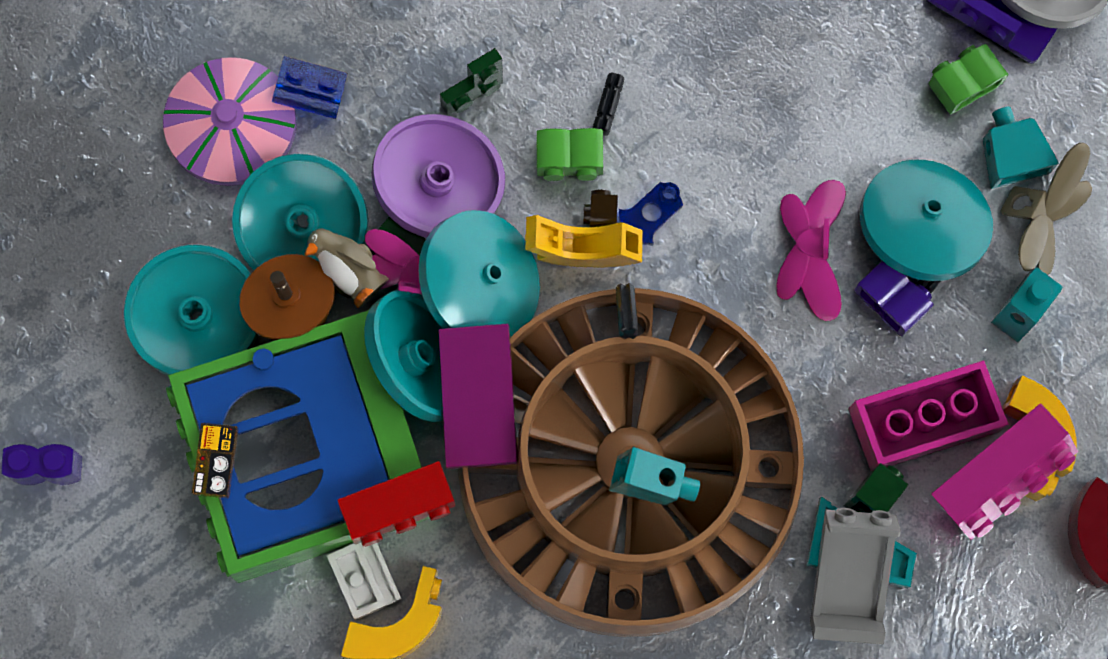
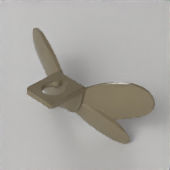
M1083 142L1074 145L1063 157L1047 192L1015 186L1010 191L1001 209V213L1004 216L1031 221L1021 237L1018 250L1019 262L1024 271H1031L1038 265V268L1047 275L1051 273L1056 252L1053 222L1077 211L1086 203L1092 193L1090 182L1080 181L1090 158V148ZM1028 196L1030 201L1033 202L1031 206H1025L1019 210L1013 209V204L1019 197Z

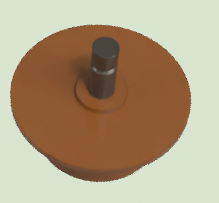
M298 254L278 256L261 264L247 278L240 294V311L246 324L255 333L265 338L278 340L281 338L298 337L308 333L315 327L324 325L334 301V283L323 272L320 262L311 257Z

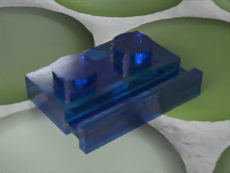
M284 56L272 102L336 119L348 73Z

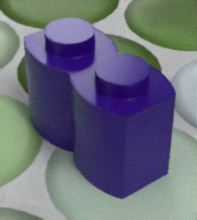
M883 261L865 276L854 290L901 337L934 306L931 301L932 295L921 284L915 285L907 278V275L894 270Z
M25 444L12 445L3 449L1 474L21 485H37L46 480L57 485H70L81 481L82 456L73 448L62 444L46 445L39 449Z

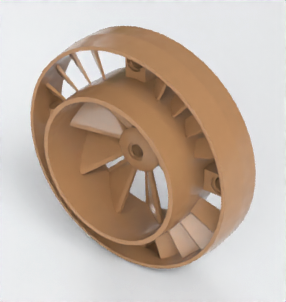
M641 288L634 289L638 324L643 327L644 333L634 339H622L619 336L618 329V337L595 341L586 310L616 306V289L596 291L574 297L551 307L521 327L510 338L513 385L532 396V398L528 402L514 394L515 422L521 424L518 437H516L518 464L458 468L460 493L467 522L476 543L499 577L519 597L547 616L580 630L617 637H647L688 628L711 618L744 595L768 570L790 533L799 506L804 470L803 439L792 396L783 377L759 344L737 324L702 303L664 291ZM653 308L677 313L668 341L652 337ZM558 321L574 353L569 356L566 354L549 324ZM704 324L714 331L699 355L689 349ZM523 342L550 371L546 377L515 349ZM738 347L746 356L722 377L716 368ZM648 362L649 366L637 427L635 428L632 427L635 364ZM573 375L577 377L608 428L609 435L605 436L562 389L568 378ZM764 377L771 389L739 404L735 394ZM705 398L712 400L713 403L660 442L657 441L659 437ZM783 413L789 430L793 452L750 450L747 423ZM529 437L597 455L596 461L528 457ZM635 447L681 462L686 465V468L732 471L734 476L685 471V477L700 481L696 500L693 502L678 497L676 501L667 504V506L695 537L689 540L661 504L609 491L617 456ZM768 462L773 465L775 476L764 477L759 471V464ZM468 473L517 475L519 490L475 503ZM601 482L603 487L561 524L550 513L565 502ZM748 487L791 490L788 508L784 509L743 496L744 489ZM623 498H626L624 554L614 551ZM526 512L528 513L529 520L495 541L491 540L487 532ZM734 512L777 534L771 547H767L731 524L729 520ZM717 536L753 569L744 580L710 546ZM544 538L549 545L519 574L512 566ZM695 557L720 595L719 598L708 604L686 565L688 561ZM566 559L575 564L556 599L547 596L545 592ZM595 572L608 576L606 618L583 612ZM668 572L681 614L665 618L641 620L643 577ZM619 592H628L633 597V607L626 610L619 608L615 603V595Z

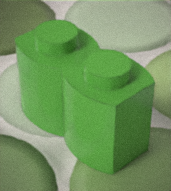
M987 44L978 48L972 45L959 54V60L949 63L948 60L944 61L932 70L933 76L928 85L950 115L998 88L1009 75Z
M595 128L537 130V176H543L547 181H560L564 176L571 175L577 176V179L582 181L595 180L597 176L603 175V130Z

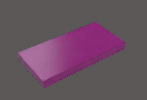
M509 324L439 329L446 468L457 469L518 464Z

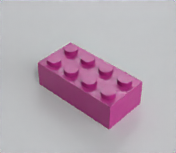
M984 360L855 400L848 408L870 471L880 463L884 466L887 464L894 466L998 433L1009 425Z
M1040 403L932 492L931 495L970 540L976 536L980 538L993 528V522L1002 514L1007 516L1014 512L1020 506V500L1030 491L1036 493L1041 490L1048 482L1047 477L1057 469L1062 471L1069 467L1076 458L1074 455L1079 451L1070 434Z

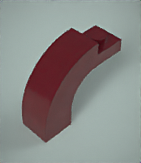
M1099 477L1088 481L1082 488L1072 505L1068 520V540L1073 558L1083 575L1096 588L1108 585V484Z

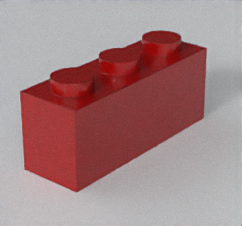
M440 461L337 499L353 543L355 545L362 543L363 547L382 541V534L396 530V533L400 534L417 527L416 521L429 517L431 521L448 516L451 514L450 508L455 507V501Z

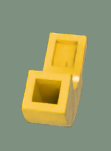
M539 215L526 217L525 250L536 253L537 260L562 266L593 268L626 266L642 262L643 230L623 222L600 227H574L557 223Z
M1023 375L1013 382L1002 407L1004 414L1019 421L1041 403L1070 434L1077 448L1073 422L1061 401L1046 387ZM1075 460L1062 471L1057 469L1047 477L1048 482L1041 490L1036 493L1030 491L1026 497L1038 501L1046 495L1050 496L1059 480V477H1056L1055 474L1063 477L1072 472Z
M426 566L422 567L413 605L406 616L399 622L386 627H372L350 621L341 657L343 659H401L424 644L435 630L443 611L442 607L430 604L431 599L438 600L442 585V579L437 578V569Z

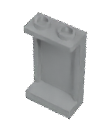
M850 508L825 509L810 617L813 639L884 645L886 633L883 624L895 539L900 537L901 532L896 515L882 510L865 513L856 512Z

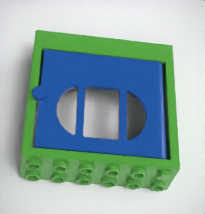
M368 311L315 327L308 333L298 337L281 338L168 375L171 386L166 387V392L171 406L175 407L177 413L181 416L180 419L176 420V425L181 439H185L187 446H190L191 449L190 452H186L190 470L192 473L195 472V474L197 472L205 473L202 493L197 494L201 505H205L207 511H210L211 517L206 519L211 538L215 539L221 547V551L216 553L222 573H226L227 577L231 576L238 583L353 544L347 525L343 523L239 558L241 555L345 521L337 499L388 480L344 343H346L389 478L393 479L422 468L403 409L382 386L370 363L364 338L365 320ZM279 388L291 392L300 398L299 403L229 425L228 427H235V436L305 413L308 415L320 457L244 483H239L231 458L227 495L219 496L218 494L206 493L211 452L230 454V452L200 450L202 425L223 426L227 413L234 403L245 394L257 389ZM205 456V461H201L200 457ZM200 463L204 464L203 469L199 468ZM323 470L321 481L313 494L294 507L271 510L259 507L246 499V495ZM427 517V518L421 519V520H419V521H416V523H419V522L428 520V519H430V518Z

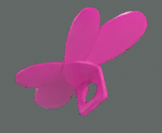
M828 180L820 184L810 196L805 206L795 194L784 196L780 206L783 223L796 244L780 268L777 279V294L781 299L788 300L802 287L811 310L818 318L824 321H831L837 318L842 305L837 280L827 262L830 226L839 215L846 197L845 186L837 180Z
M378 229L368 231L365 235V242L375 253V255H372V259L375 262L376 269L380 274L386 275L389 278V281L381 289L398 284L399 291L422 294L419 283L420 256L407 243L389 232Z

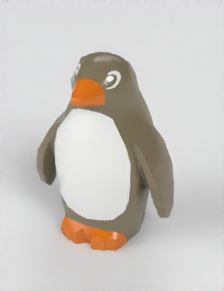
M323 228L314 230L310 234L307 241L308 246L304 253L305 256L315 255L319 259L323 272L333 280L334 289L346 298H353L357 308L363 306L389 281L386 275L380 274L376 269L372 253L366 245L358 244L350 238Z

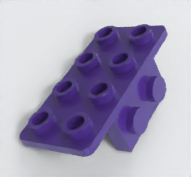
M927 0L1028 63H1035L1058 29L1036 25L1012 12L1001 0Z

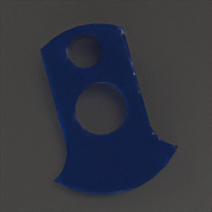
M659 182L632 208L627 210L619 209V222L643 230L642 244L653 246V236L656 231L683 207L678 186L671 182ZM670 193L674 199H668L663 194ZM647 205H655L661 212L660 218L656 221H648L642 215L643 208Z

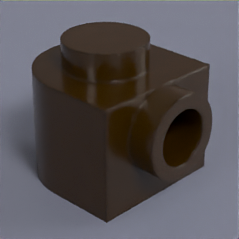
M602 189L591 191V204H584L583 224H590V227H600L617 223L618 195H611V191Z

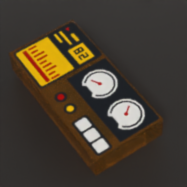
M201 423L192 486L193 495L229 498L238 437L237 426Z

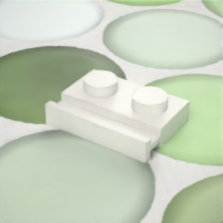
M353 543L327 555L355 621L402 600L377 543L363 547L362 543L356 545Z

